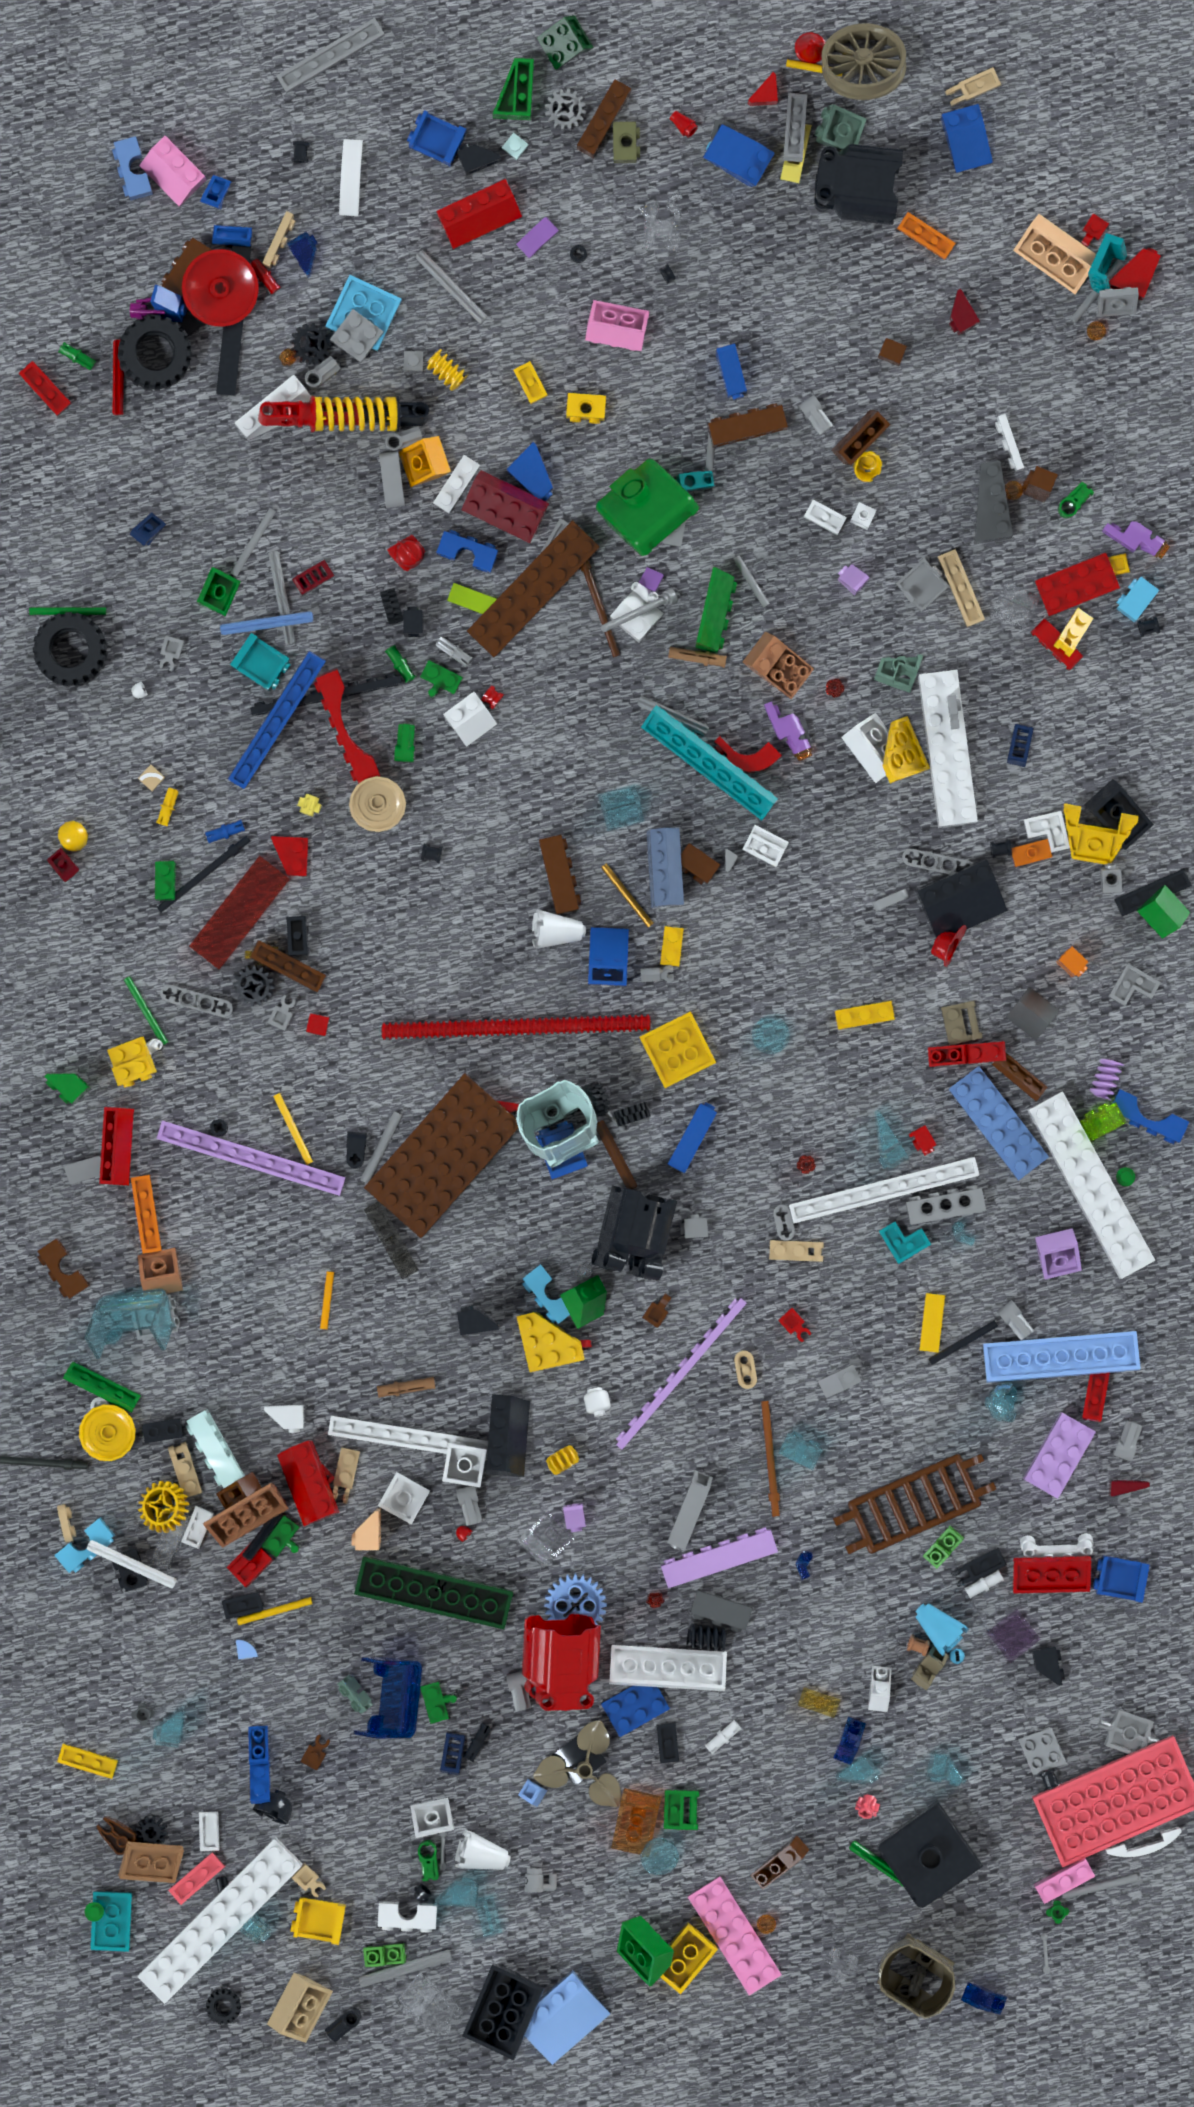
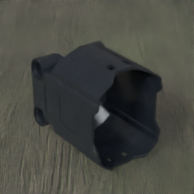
M848 144L840 152H837L832 146L825 147L820 155L815 180V208L820 212L833 209L841 220L893 225L898 205V197L893 192L895 174H899V168L902 166L903 150Z
M612 1185L598 1246L592 1254V1265L621 1272L628 1261L630 1274L648 1280L659 1281L663 1273L662 1260L677 1201L672 1199L666 1201V1198L654 1195L644 1197L640 1191L627 1188L621 1190L620 1187Z

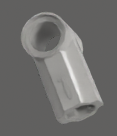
M328 357L316 368L306 373V387L310 390L319 389L324 382L341 370L340 366L334 358ZM311 376H315L319 381L316 384H311L308 379Z
M814 395L798 405V409L802 410L805 419L810 421L819 436L833 427L823 412L820 402Z
M419 426L388 435L385 440L386 449L390 452L398 451L423 439ZM396 438L399 442L398 447H390L388 444L389 439Z
M1012 1300L997 1311V1314L1001 1316L1006 1325L1011 1327L1020 1340H1023L1034 1331Z
M1126 1420L1121 1437L1117 1440L1116 1450L1113 1451V1456L1130 1462L1133 1460L1137 1448L1136 1443L1142 1429L1141 1425Z
M468 1486L456 1489L466 1526L482 1522L476 1487Z
M522 1671L507 1674V1684L509 1691L512 1693L515 1711L532 1708L529 1694L524 1688L527 1680L522 1675Z

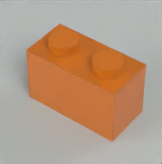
M1073 946L1068 948L1056 961L1071 977H1079L1088 969L1086 966L1088 961Z

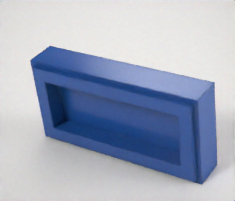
M214 225L212 244L250 247L252 228Z

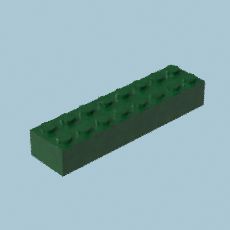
M363 1556L354 1595L505 1630L514 1590ZM438 1580H440L441 1586L444 1582H447L444 1593H442V1588L437 1585Z

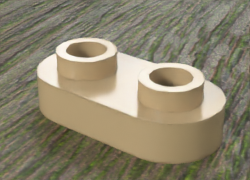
M740 1351L734 1358L738 1383L742 1388L750 1389L757 1382L754 1358L750 1352ZM741 1357H747L748 1361L746 1364L740 1362ZM746 1375L751 1377L749 1383L743 1380Z
M66 1504L58 1505L57 1510L65 1543L73 1542V1537H77L75 1527L71 1526L69 1520L72 1518L71 1509L66 1507Z

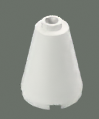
M536 910L537 913H534L532 921V931H534L536 939H532L534 948L581 941L582 937H585L586 927L582 924V921L542 910Z
M465 1830L462 1835H465L463 1842L459 1841L455 1861L459 1863L455 1867L461 1869L503 1870L505 1867H508L511 1856L508 1855L507 1850L471 1831Z

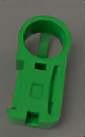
M1081 482L1060 502L1058 513L1061 517L1066 519L1072 518L1081 508V505L1090 497L1089 494L1091 496L1094 494L1091 488L1088 489L1086 487V483ZM1064 502H1070L1069 505L1071 507L1074 506L1072 514L1068 515L1064 510L1062 511L1061 507Z
M424 1840L418 1846V1856L421 1862L422 1875L424 1876L421 1879L422 1881H428L429 1879L438 1880L436 1844L431 1840ZM430 1844L434 1848V1854L432 1856L426 1854L425 1857L421 1854L420 1849L423 1845L429 1846Z

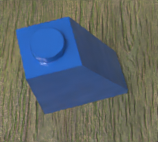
M735 343L717 348L716 358L728 398H733V400L741 399L744 397L743 394L747 393Z
M532 442L507 468V472L529 494L548 501L553 495L551 493L553 486L538 448Z

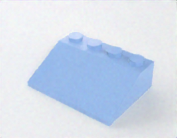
M572 1970L540 1998L525 2037L553 2065L608 2017L610 2012Z

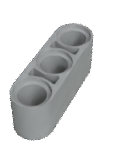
M398 451L379 453L386 508L405 506Z

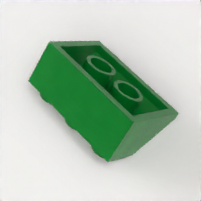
M642 1916L622 1922L617 1953L649 1987L653 1986L671 1966L674 1950Z

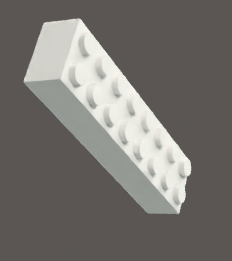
M950 670L919 674L918 682L938 828L977 823L958 671ZM956 695V699H960L961 711H958L960 728L951 730L947 697Z

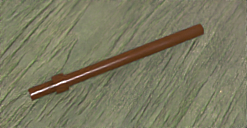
M586 561L580 570L584 573L600 622L603 625L609 621L590 570L592 568L590 561ZM612 630L604 632L613 658L620 656Z

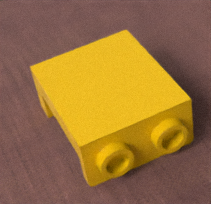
M300 1897V1900L295 1902L294 1913H297L296 1921L292 1920L290 1932H294L293 1937L296 1938L304 1937L339 1945L346 1904Z

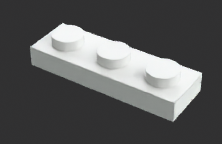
M1006 414L997 417L998 422H995L998 433L1002 432L1004 440H1001L1004 451L1008 450L1009 466L1015 472L1022 471L1024 466Z
M463 455L433 504L450 513L480 465Z

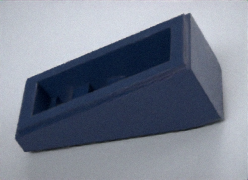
M1015 724L1007 758L1008 764L1021 767L1026 766L1033 727ZM1018 729L1023 730L1019 732L1028 733V737L1017 735ZM1016 739H1019V740L1027 741V743H1026V744L1018 743V742H1015V740H1016ZM1014 747H1018V748L1025 749V752L1018 751V750H1013V749H1014ZM1012 754L1022 756L1023 758L1012 756Z
M446 1733L440 1772L454 1775L460 1774L466 1735ZM450 1737L457 1738L452 1740L461 1741L460 1745L449 1743ZM448 1747L457 1748L459 1752L448 1751ZM447 1755L458 1757L457 1760L446 1759V1758H447ZM446 1763L456 1764V1768L446 1767L445 1765Z

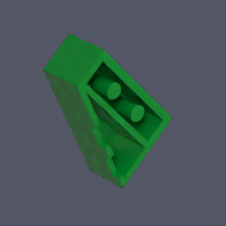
M514 58L493 111V119L531 121L534 59Z

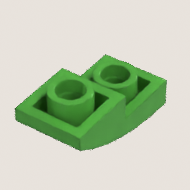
M949 1526L925 1552L923 1557L938 1569L963 1541L964 1537Z
M404 1943L363 1948L365 1967L406 1963Z

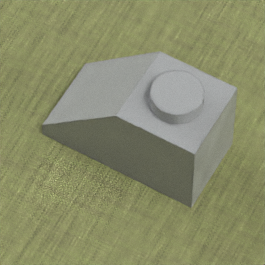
M853 1364L818 1381L826 1398L862 1382Z

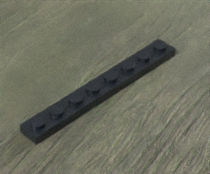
M396 673L385 675V679L381 680L375 677L367 679V683L359 684V681L348 683V687H344L342 698L402 685L401 676H396ZM317 690L310 691V695L303 696L297 707L321 702L324 699L322 692L318 693ZM278 698L273 699V703L265 704V701L254 703V707H250L252 716L269 713Z

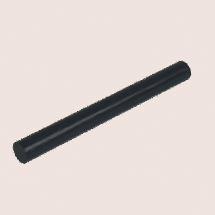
M993 1320L928 1358L931 1365L939 1362L997 1328V1323Z

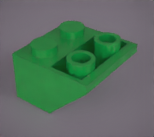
M46 1074L44 1076L47 1079L45 1083L52 1090H58L61 1093L59 1097L66 1104H76L91 1089L77 1074Z

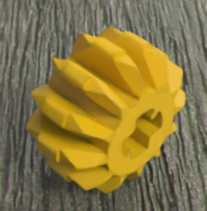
M568 1445L550 1455L546 1462L549 1470L554 1475H558L578 1463L579 1457L576 1450Z

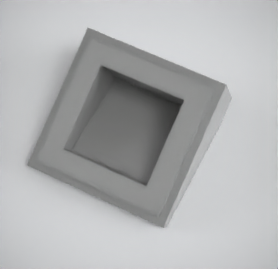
M725 849V872L727 873L730 872L738 858V855L728 849Z

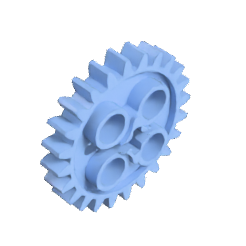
M576 1573L572 1579L567 1574L565 1581L560 1577V1584L553 1582L555 1589L549 1588L548 1592L551 1595L545 1596V1599L550 1601L544 1603V1607L549 1608L545 1611V1614L551 1615L548 1620H565L570 1614L587 1615L592 1617L595 1624L598 1625L596 1621H603L600 1614H606V1611L601 1608L607 1607V1603L601 1602L606 1599L605 1595H600L603 1589H596L598 1582L591 1584V1577L587 1581L584 1580V1574H582L580 1579L577 1578ZM573 1587H577L581 1593L575 1596L570 1593V1590ZM584 1593H588L579 1602V1608L574 1607L566 1617H563V1614L571 1609L572 1602L577 1603ZM559 1601H565L567 1607L559 1609L556 1604ZM592 1601L595 1606L592 1609H587L584 1607V1603Z

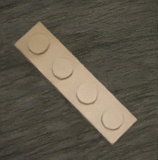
M956 549L938 556L937 558L966 627L968 628L984 621L985 618Z

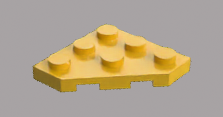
M908 716L890 723L882 765L890 784L930 769Z
M538 1312L516 1316L529 1372L585 1360L581 1341L564 1332L565 1330L543 1318Z

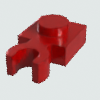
M793 1308L788 1310L778 1320L790 1335L795 1331L800 1342L804 1341L801 1338L802 1332H807L809 1336L811 1335L809 1329L801 1326L805 1321Z

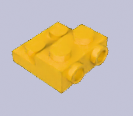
M144 1036L107 1050L118 1086L123 1085L124 1088L135 1085L134 1081L141 1079V1082L152 1078L151 1074L157 1073Z

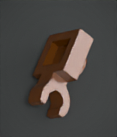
M665 1293L658 1304L652 1302L642 1318L658 1328L669 1313L664 1308L672 1297Z

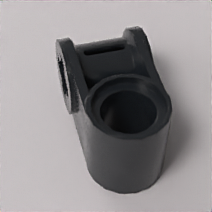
M347 1132L346 1161L353 1169L360 1168L364 1163L367 1133ZM354 1155L361 1159L356 1165H353V1162L350 1161V1158H353Z

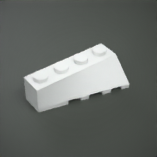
M292 375L238 419L235 425L245 438L250 440L277 427L263 426L259 423L258 414L262 403L297 402L298 400L309 402L311 395L296 376Z

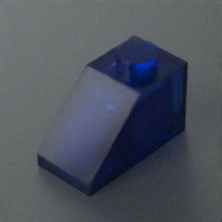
M306 231L289 241L287 245L304 274L309 278L312 274L317 254L316 245L318 243L313 234L309 236Z

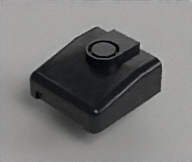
M938 1800L908 1820L878 1844L879 1853L914 1903L920 1908L928 1906L983 1867L981 1861Z

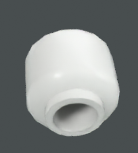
M602 1387L587 1390V1394L584 1396L586 1411L594 1414V1417L606 1415L605 1411L611 1407L608 1392L602 1390Z

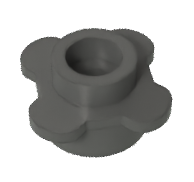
M140 1703L138 1709L133 1711L131 1716L140 1722L141 1726H146L148 1720L155 1713L153 1710L148 1709L145 1703Z

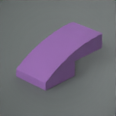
M545 217L516 245L528 258H531L559 230Z

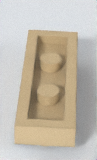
M286 211L264 258V267L271 269L272 265L276 266L279 260V249L285 247L288 240L285 236L288 230H293L296 222L293 220L294 215Z

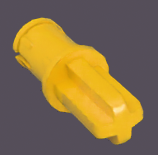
M168 788L163 805L160 804L162 808L156 823L168 827L172 811H175L174 805L179 793L178 790Z

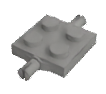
M1120 1709L1116 1710L1111 1723L1102 1719L1098 1723V1727L1108 1730L1104 1745L1127 1754L1140 1750L1148 1744L1151 1745L1154 1742L1160 1741L1151 1737V1729L1154 1723L1152 1720Z

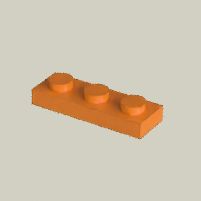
M907 212L897 228L944 260L956 244L909 212Z

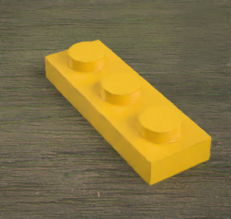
M892 1001L835 1011L838 1030L895 1020Z

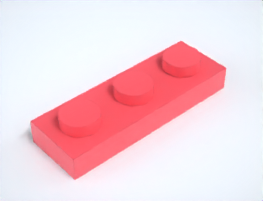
M212 1852L168 1891L182 1905L219 1873L225 1865Z

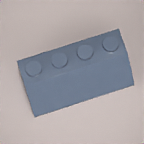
M679 828L650 829L647 831L651 908L684 905Z

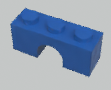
M453 530L443 532L436 552L437 555L455 561L457 554L461 550H470L475 555L473 568L491 574L498 555V550L495 549L496 546L485 543V545L479 544L477 539L469 536L465 539L459 536L460 533Z

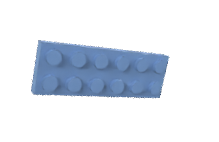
M980 1066L976 1067L948 1089L1018 1180L1049 1158Z

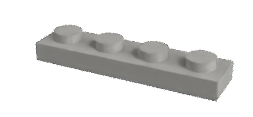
M788 93L783 161H803L807 94Z

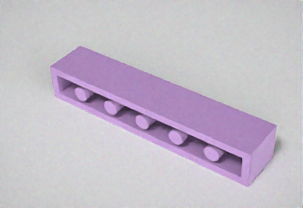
M766 1527L755 1530L756 1534L754 1535L742 1534L737 1536L736 1541L730 1542L727 1539L719 1542L718 1547L712 1548L709 1545L700 1548V1553L693 1554V1551L682 1554L681 1559L675 1560L673 1557L664 1560L661 1568L668 1588L777 1553L778 1550L771 1530H766Z

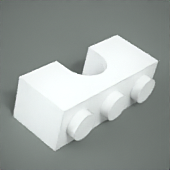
M379 1901L378 1927H382V1930L390 1931L395 1927L401 1928V1931H413V1928L420 1929V1932H432V1929H436L437 1904L418 1903L416 1915L411 1918H405L399 1913V1902Z

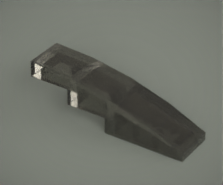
M378 1201L365 1208L364 1211L402 1280L419 1271L385 1207Z

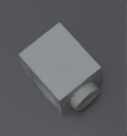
M1114 863L1105 864V867H1100L1101 891L1103 893L1122 892L1121 868ZM1108 874H1115L1116 878L1114 881H1106Z

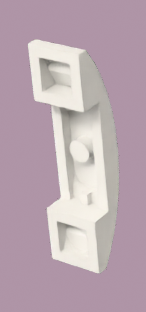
M344 139L339 215L358 216L363 140Z
M1178 1826L1161 1831V1840L1126 1850L1125 1844L1120 1843L1105 1849L1107 1854L1119 1857H1136L1150 1854L1162 1849L1175 1840L1181 1833V1829Z

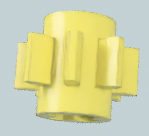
M306 794L305 798L300 797L297 806L301 807L299 812L312 817L314 812L319 814L322 806L318 803L319 798Z

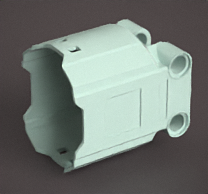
M567 1080L558 1081L550 1088L533 1097L524 1099L519 1104L516 1118L519 1131L528 1148L535 1155L545 1159L550 1168L599 1143L596 1136V1113L588 1096L579 1085H575ZM550 1109L557 1110V1114L554 1117L548 1116ZM578 1109L583 1112L587 1124L575 1130L572 1135L544 1147L536 1140L534 1132L553 1125Z

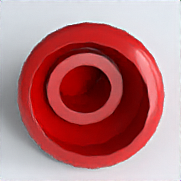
M813 32L802 34L795 43L796 56L802 62L812 64L820 62L822 60V50L826 43L819 34Z

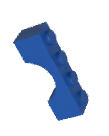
M1118 1089L1109 1108V1111L1112 1112L1111 1116L1122 1120L1124 1117L1130 1120L1128 1124L1139 1128L1141 1125L1147 1128V1133L1153 1136L1160 1134L1164 1136V1141L1173 1145L1175 1142L1180 1143L1189 1124V1121L1174 1114H1170L1161 1121L1148 1120L1138 1109L1137 1097L1121 1089Z

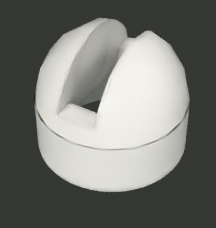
M142 682L135 684L131 689L133 696L138 699L148 695L147 691L143 690L145 687Z

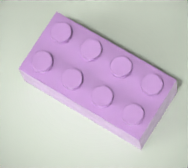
M1060 1412L1023 1479L1058 1499L1096 1432Z

